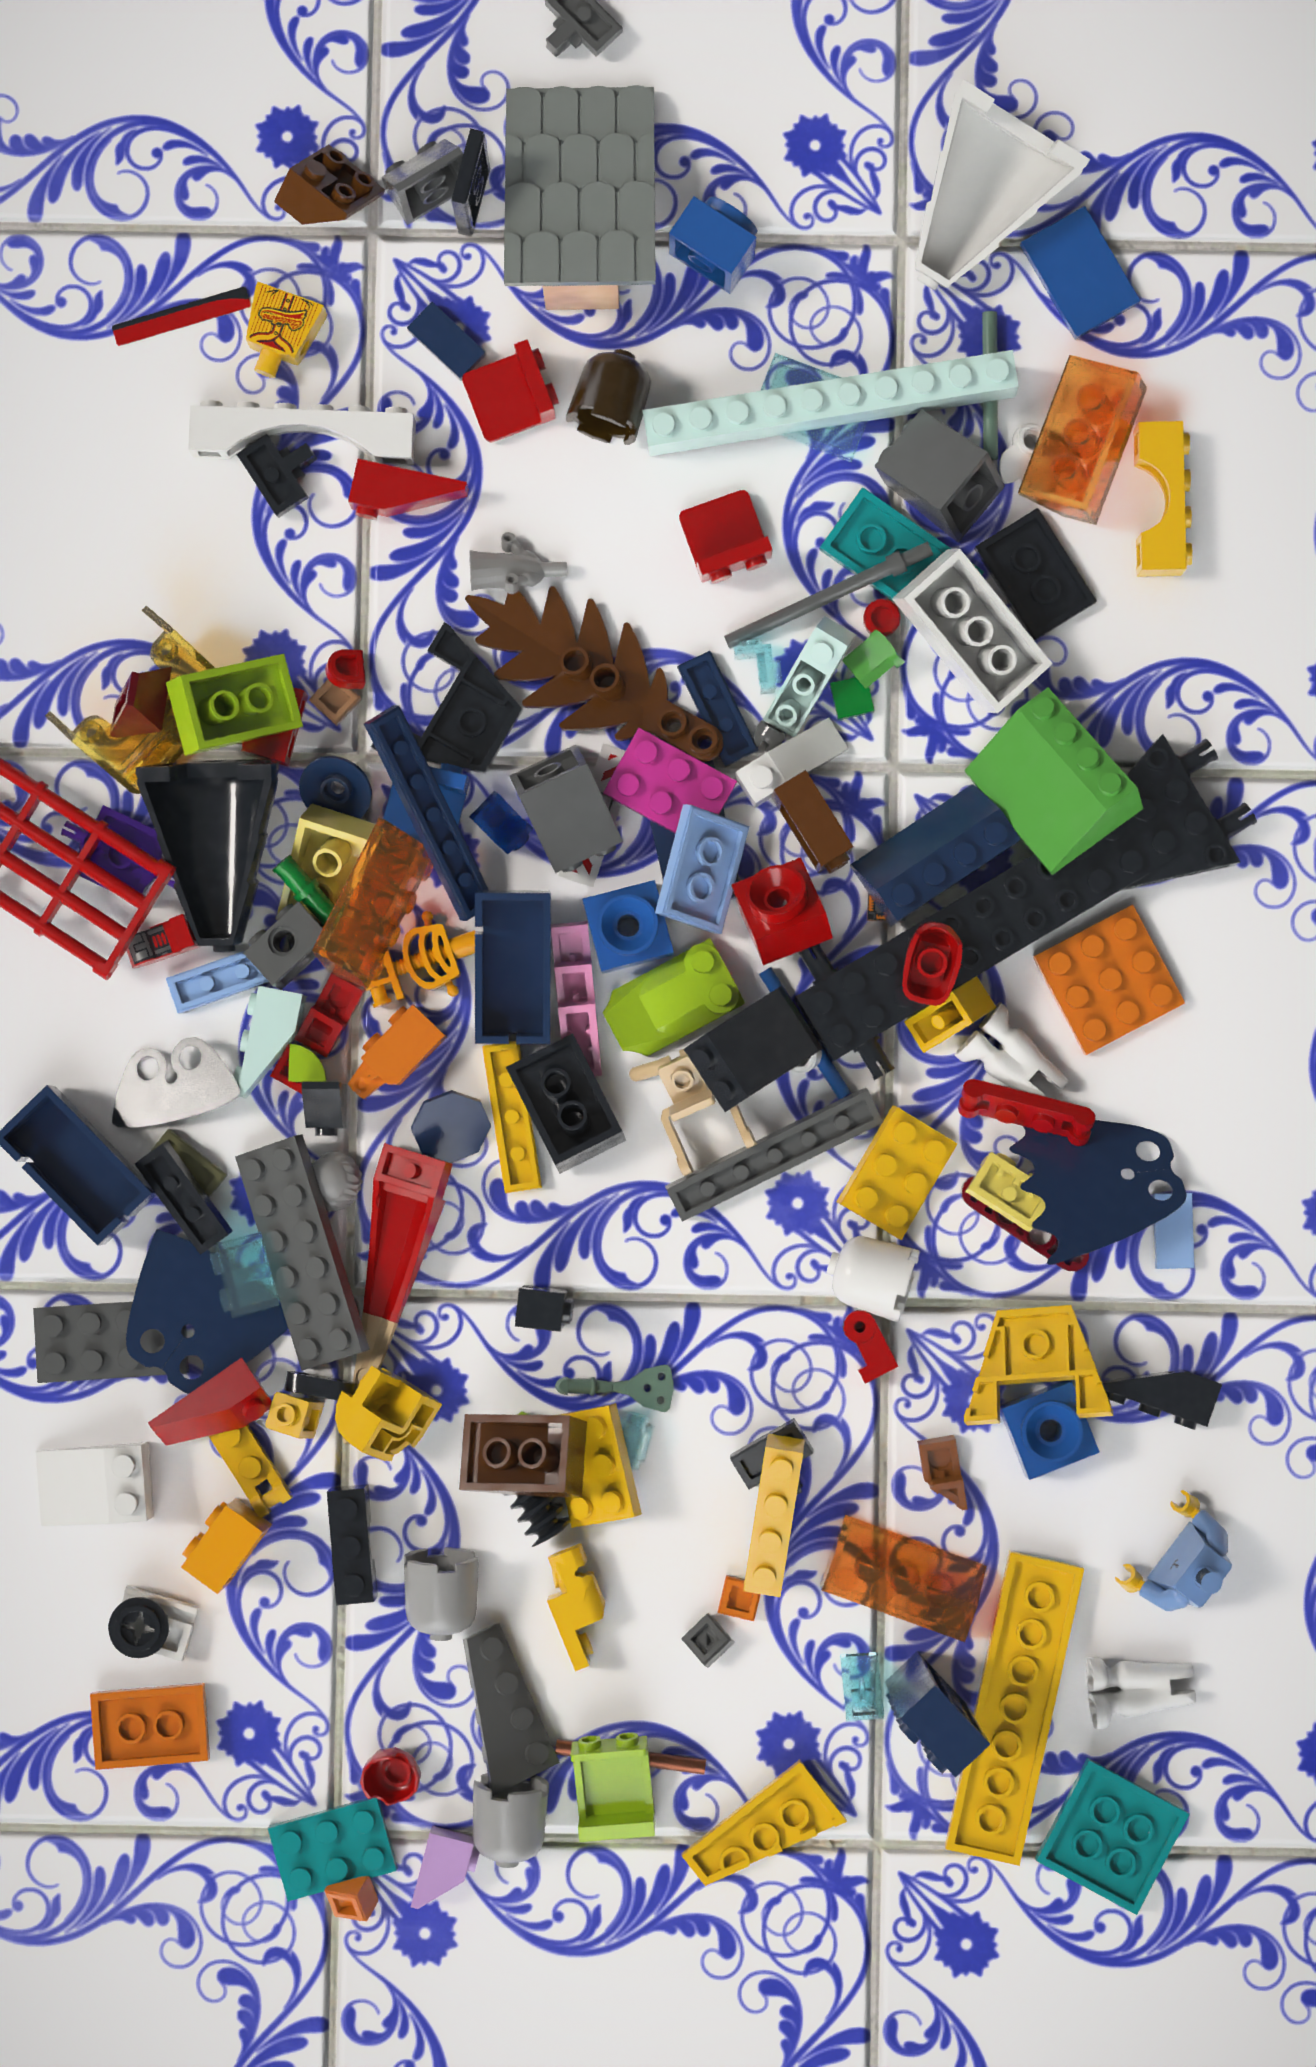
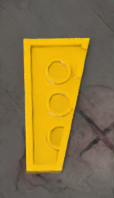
M799 1759L682 1852V1857L704 1886H707L749 1867L750 1864L767 1856L771 1857L802 1840L804 1842L833 1826L837 1827L847 1822V1819Z

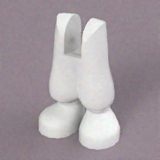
M1001 1002L996 1005V1009L984 1017L979 1028L1002 1044V1049L998 1050L983 1034L975 1031L962 1043L955 1053V1056L962 1062L976 1059L981 1060L984 1063L985 1071L990 1076L1013 1089L1047 1097L1040 1088L1031 1083L1038 1073L1060 1090L1069 1082L1023 1030L1009 1026V1011Z
M1098 1656L1088 1657L1086 1662V1680L1089 1690L1100 1691L1111 1686L1121 1688L1116 1693H1090L1088 1695L1089 1709L1094 1728H1107L1113 1713H1119L1124 1717H1135L1157 1710L1196 1703L1195 1690H1171L1170 1680L1193 1677V1664L1121 1661L1114 1665V1667H1107Z

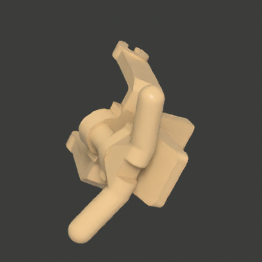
M684 1049L679 1050L680 1056L671 1059L668 1055L659 1060L633 1067L629 1071V1077L637 1082L657 1075L660 1076L674 1104L662 1110L661 1122L677 1156L676 1160L683 1176L693 1173L694 1170L673 1122L715 1104L716 1100ZM736 1105L731 1108L730 1112L746 1148L757 1145L755 1137L749 1126H747L739 1106Z

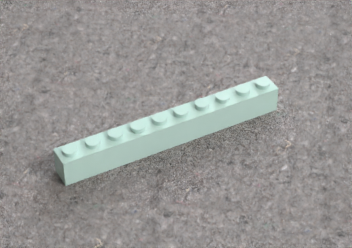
M1013 350L642 411L649 455L655 456L919 413L921 409L927 412L1016 397L1019 385Z

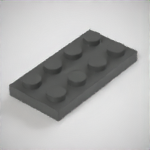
M133 1301L33 1308L37 1383L167 1374L158 1367L149 1368L134 1360L127 1351L126 1333ZM184 1325L181 1329V1334L187 1338L186 1325ZM149 1329L142 1334L140 1344L146 1352L156 1353L163 1348L165 1339L160 1331ZM188 1356L180 1363L181 1374L189 1373Z

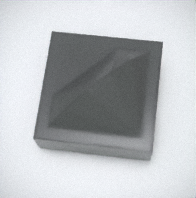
M709 1613L681 1638L707 1668L735 1643Z

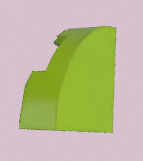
M290 1044L288 1081L327 1082L326 1070L320 1059L309 1049L300 1045Z

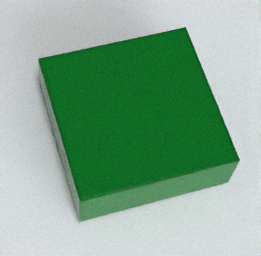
M856 677L830 683L838 721L874 713L869 687L865 689Z

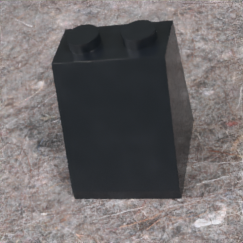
M780 986L684 1048V1051L724 1112H727L823 1048L784 988Z

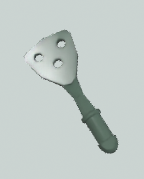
M665 1364L646 1368L629 1380L608 1382L596 1380L594 1377L590 1379L563 1377L555 1384L556 1390L564 1395L569 1393L590 1394L594 1396L595 1393L605 1392L625 1394L643 1407L660 1412H667L670 1409L674 1391L671 1368ZM661 1372L664 1374L663 1380L658 1379V1374ZM645 1384L650 1385V1390L648 1392L644 1391ZM660 1396L664 1398L662 1404L657 1402V1398Z

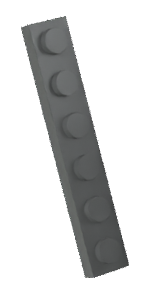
M865 1087L757 1140V1145L750 1148L745 1146L666 1185L665 1188L683 1222L882 1124L883 1120L869 1090Z

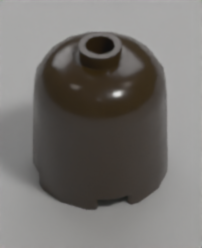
M616 349L614 352L598 353L587 360L566 414V421L568 423L573 422V420L578 423L576 431L604 443L610 444L612 437L624 438V445L635 443L643 417L642 410H645L651 379L646 368L635 360L634 354L626 350Z

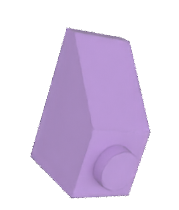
M432 1825L411 1908H421L463 1883L467 1871L475 1872L480 1852L473 1848V1836Z

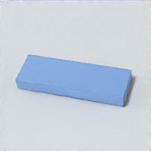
M244 951L166 978L178 1014L270 982L244 955Z

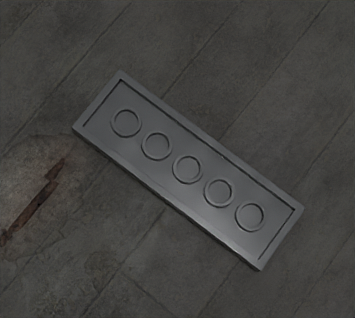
M303 1134L235 1156L301 1370L303 1371L370 1350Z

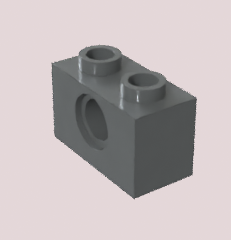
M297 902L294 906L289 904L284 907L275 917L277 922L267 931L263 929L257 932L248 942L250 947L243 952L270 984L280 990L289 984L336 940L322 926L314 914L300 902ZM293 934L295 939L293 948L288 952H281L280 942L282 938Z

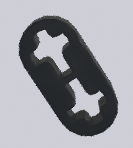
M287 1371L284 1390L338 1401L341 1391L354 1395L357 1383L304 1372Z

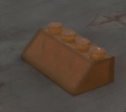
M1069 355L1018 490L1020 496L1063 517L1097 525L1147 391V386L1139 372Z
M380 817L312 949V952L329 973L368 989L372 980L375 981L380 976L384 967V960L382 959L388 947H393L396 944L401 931L399 925L404 915L410 914L417 901L416 891L421 881L425 882L429 878L433 869V864L421 842Z
M845 1514L821 1579L820 1587L822 1591L965 1642L978 1606L987 1566Z

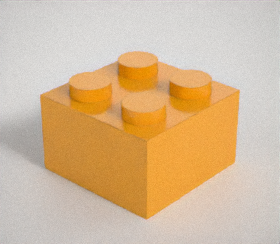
M237 1498L228 1504L223 1501L220 1506L217 1505L204 1523L210 1527L205 1534L200 1532L198 1536H195L182 1553L187 1559L181 1568L217 1595L228 1586L272 1526L270 1522L260 1518L254 1510Z

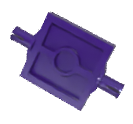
M102 806L96 820H104L109 824L110 829L156 859H163L164 855L156 839L157 833L155 829L107 806ZM66 821L63 826L75 831L76 834L62 828L61 835L80 843V853L91 834L70 821ZM100 841L90 858L91 861L143 895H145L148 887L157 879V876L103 841ZM84 873L80 874V877L105 888ZM170 880L166 885L174 889L175 881Z

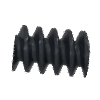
M503 1494V1495H504V1496H511V1495H514V1494ZM516 1495V1500L509 1506L511 1510L523 1508L524 1512L519 1516L517 1522L531 1523L530 1527L524 1532L525 1537L538 1536V1539L531 1547L537 1546L561 1533L571 1522L570 1517L567 1516L557 1518L558 1514L564 1509L562 1503L550 1504L554 1497Z

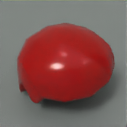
M397 1747L379 1749L365 1763L360 1784L368 1799L377 1798L383 1801L386 1806L409 1800L417 1792L422 1773L415 1758L409 1752Z

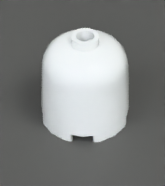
M865 1236L849 1239L844 1244L840 1254L832 1253L828 1264L827 1274L833 1275L832 1289L834 1295L839 1301L849 1306L899 1322L901 1311H904L914 1277L911 1275L914 1265L918 1263L920 1251Z

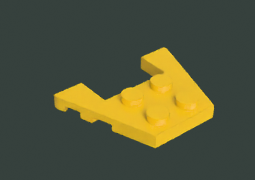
M1071 1305L996 1311L983 1353L982 1367L972 1388L973 1395L969 1408H966L964 1414V1422L967 1426L1001 1423L1000 1385L1075 1380L1076 1413L1079 1418L1113 1416V1409Z

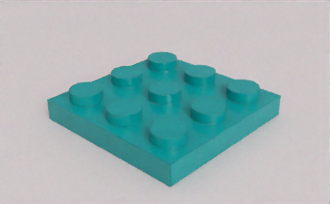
M1087 1758L1036 1854L1035 1860L1137 1915L1190 1814L1177 1805Z

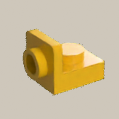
M276 1392L265 1426L268 1429L298 1439H312L315 1437L325 1402L313 1398H297L282 1392Z

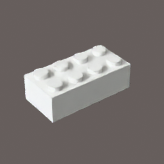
M961 549L946 550L892 598L986 713H999L1053 664Z

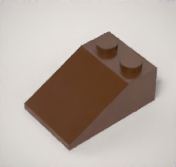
M465 1414L459 1490L542 1497L582 1498L587 1421L570 1415Z

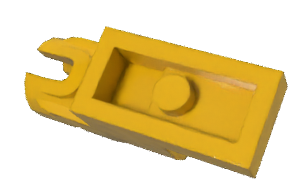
M581 1543L565 1548L548 1557L555 1589L560 1588V1592L548 1596L547 1603L575 1672L590 1665L589 1655L594 1654L587 1633L579 1634L578 1629L603 1619L605 1599L594 1572H577V1569L584 1566L588 1560Z

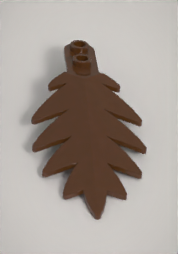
M554 586L549 587L541 623L519 590L514 594L507 593L504 605L479 596L467 595L465 597L466 602L475 614L489 626L487 630L475 638V642L478 645L500 651L521 652L494 672L497 680L538 681L552 678L522 700V705L525 708H557L587 702L561 721L559 727L564 731H588L624 725L614 735L617 741L632 740L638 728H641L699 761L713 760L721 753L724 739L721 732L715 726L668 701V684L665 673L661 668H657L652 685H650L645 657L639 641L628 622L623 624L614 662L603 618L592 598L587 600L577 642L570 614ZM680 722L681 727L676 732L669 731L672 723ZM703 740H712L709 748H700V743Z

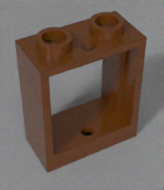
M804 770L775 788L771 799L817 873L819 874L826 869L829 874H832L845 866L848 860H850L848 855L854 846L808 772Z

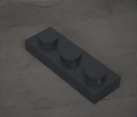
M168 1140L134 1163L200 1255L233 1232Z

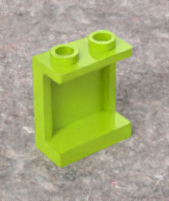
M627 1732L617 1735L616 1738L601 1739L599 1736L591 1735L581 1737L578 1741L572 1742L570 1756L574 1767L578 1805L579 1842L655 1836L656 1817L647 1736H638L637 1733Z

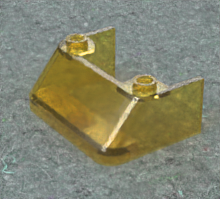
M147 605L141 610L163 631L152 644L150 657L153 663L160 669L172 666L170 680L181 675L215 668ZM169 694L167 695L161 732L115 738L109 736L111 724L98 715H92L83 719L74 730L70 729L51 711L45 715L71 742L133 794H141L137 786L135 767L166 763L174 764L184 753Z

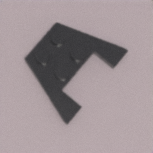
M444 622L427 651L432 656L460 672L423 735L420 737L414 734L427 762L439 765L441 763L461 767L463 770L486 774L523 712V708L482 664L473 651L460 639L451 626ZM372 743L370 747L373 750L377 751L374 744Z

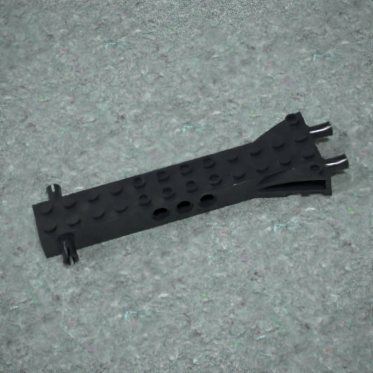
M1164 734L1157 738L1126 774L1137 786L1144 809L1053 875L1033 854L840 970L838 967L834 969L820 944L810 947L816 959L813 958L808 948L797 952L815 981L812 982V987L795 996L794 1000L831 1061L834 1062L852 1050L854 1053L858 1052L872 1074L874 1081L883 1076L876 1061L879 1062L885 1074L895 1069L877 1040L880 1038L879 1034L928 1006L908 999L902 990L903 970L908 945L916 930L927 922H941L950 926L962 942V960L952 989L953 991L1119 891L1184 876H1192L1216 869L1233 867L1241 861L1229 843V838L1256 824L1257 820L1254 813L1241 821L1238 819L1251 810L1244 802L1241 806L1216 819L1191 780L1190 774L1218 759L1215 749L1203 756L1199 755L1212 746L1209 740L1205 738L1199 744L1178 755L1173 751Z

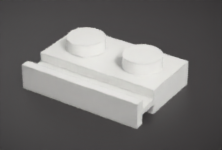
M126 1586L122 1602L129 1598L146 1597L159 1603L165 1614L168 1615L170 1632L163 1647L155 1654L182 1662L199 1607L135 1587ZM141 1612L136 1622L124 1624L135 1630L136 1643H138V1639L143 1632L154 1630L144 1624L143 1612Z

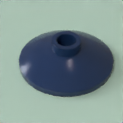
M338 756L317 758L307 765L300 777L299 792L307 809L311 804H315L360 819L370 807L372 801L370 781L364 771L348 759ZM334 781L342 784L344 788L337 787Z

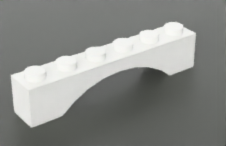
M215 400L200 401V405H190L188 450L194 458L231 459L265 434L273 437L285 433L307 432L327 435L345 441L364 452L377 463L386 465H414L416 420L413 413H407L408 410L406 408L387 407L385 412H370L371 409L369 407L354 405L349 406L348 411L333 410V406L326 404H314L311 406V409H296L297 406L291 403H276L274 408H259L260 404L249 401L238 402L237 407L223 406L222 402Z

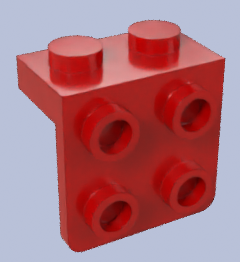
M528 339L514 344V355L466 372L462 377L483 437L489 443L556 419L554 405L559 404L555 389L552 382L544 383L540 371L546 369L539 348L531 349Z
M739 490L681 511L679 514V521L702 583L711 580V583L724 581L733 576L732 572L746 568L747 571L758 569L768 563L767 560L772 558L773 549L768 536L764 537L750 495L746 490Z

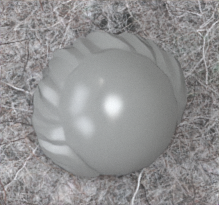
M331 1151L321 1155L317 1161L312 1163L326 1211L336 1212L351 1206L353 1201L358 1198L357 1194L361 1190L363 1182L361 1180L362 1173L355 1161L343 1152Z

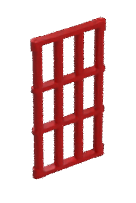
M0 758V775L30 794L20 813L0 802V819L12 826L0 845V868L4 865L53 897L43 915L40 916L0 890V908L34 929L33 933L37 936H45L92 967V972L107 981L113 975L119 965V961L164 887L169 883L176 871V867L162 858L156 859L110 829L109 824L104 820H96L48 789L49 785L45 782L34 780ZM40 801L91 834L80 853L30 821ZM21 833L72 866L61 885L10 852ZM100 841H103L157 876L146 896L90 860ZM81 873H84L138 908L127 928L71 892ZM62 904L118 940L108 959H105L51 923Z

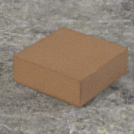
M328 679L309 699L336 726L362 700L352 689L339 688Z

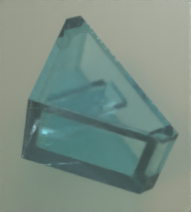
M878 1652L840 1654L843 1713L846 1721L884 1719Z

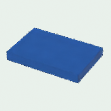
M1086 206L1081 207L1020 243L1021 249L1075 340L1135 307L1141 301Z

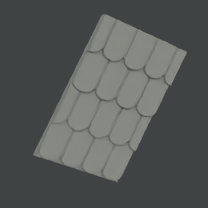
M632 85L628 87L592 86L589 88H570L558 86L554 88L517 87L506 89L504 286H542L546 310L619 309V285H656L654 87Z

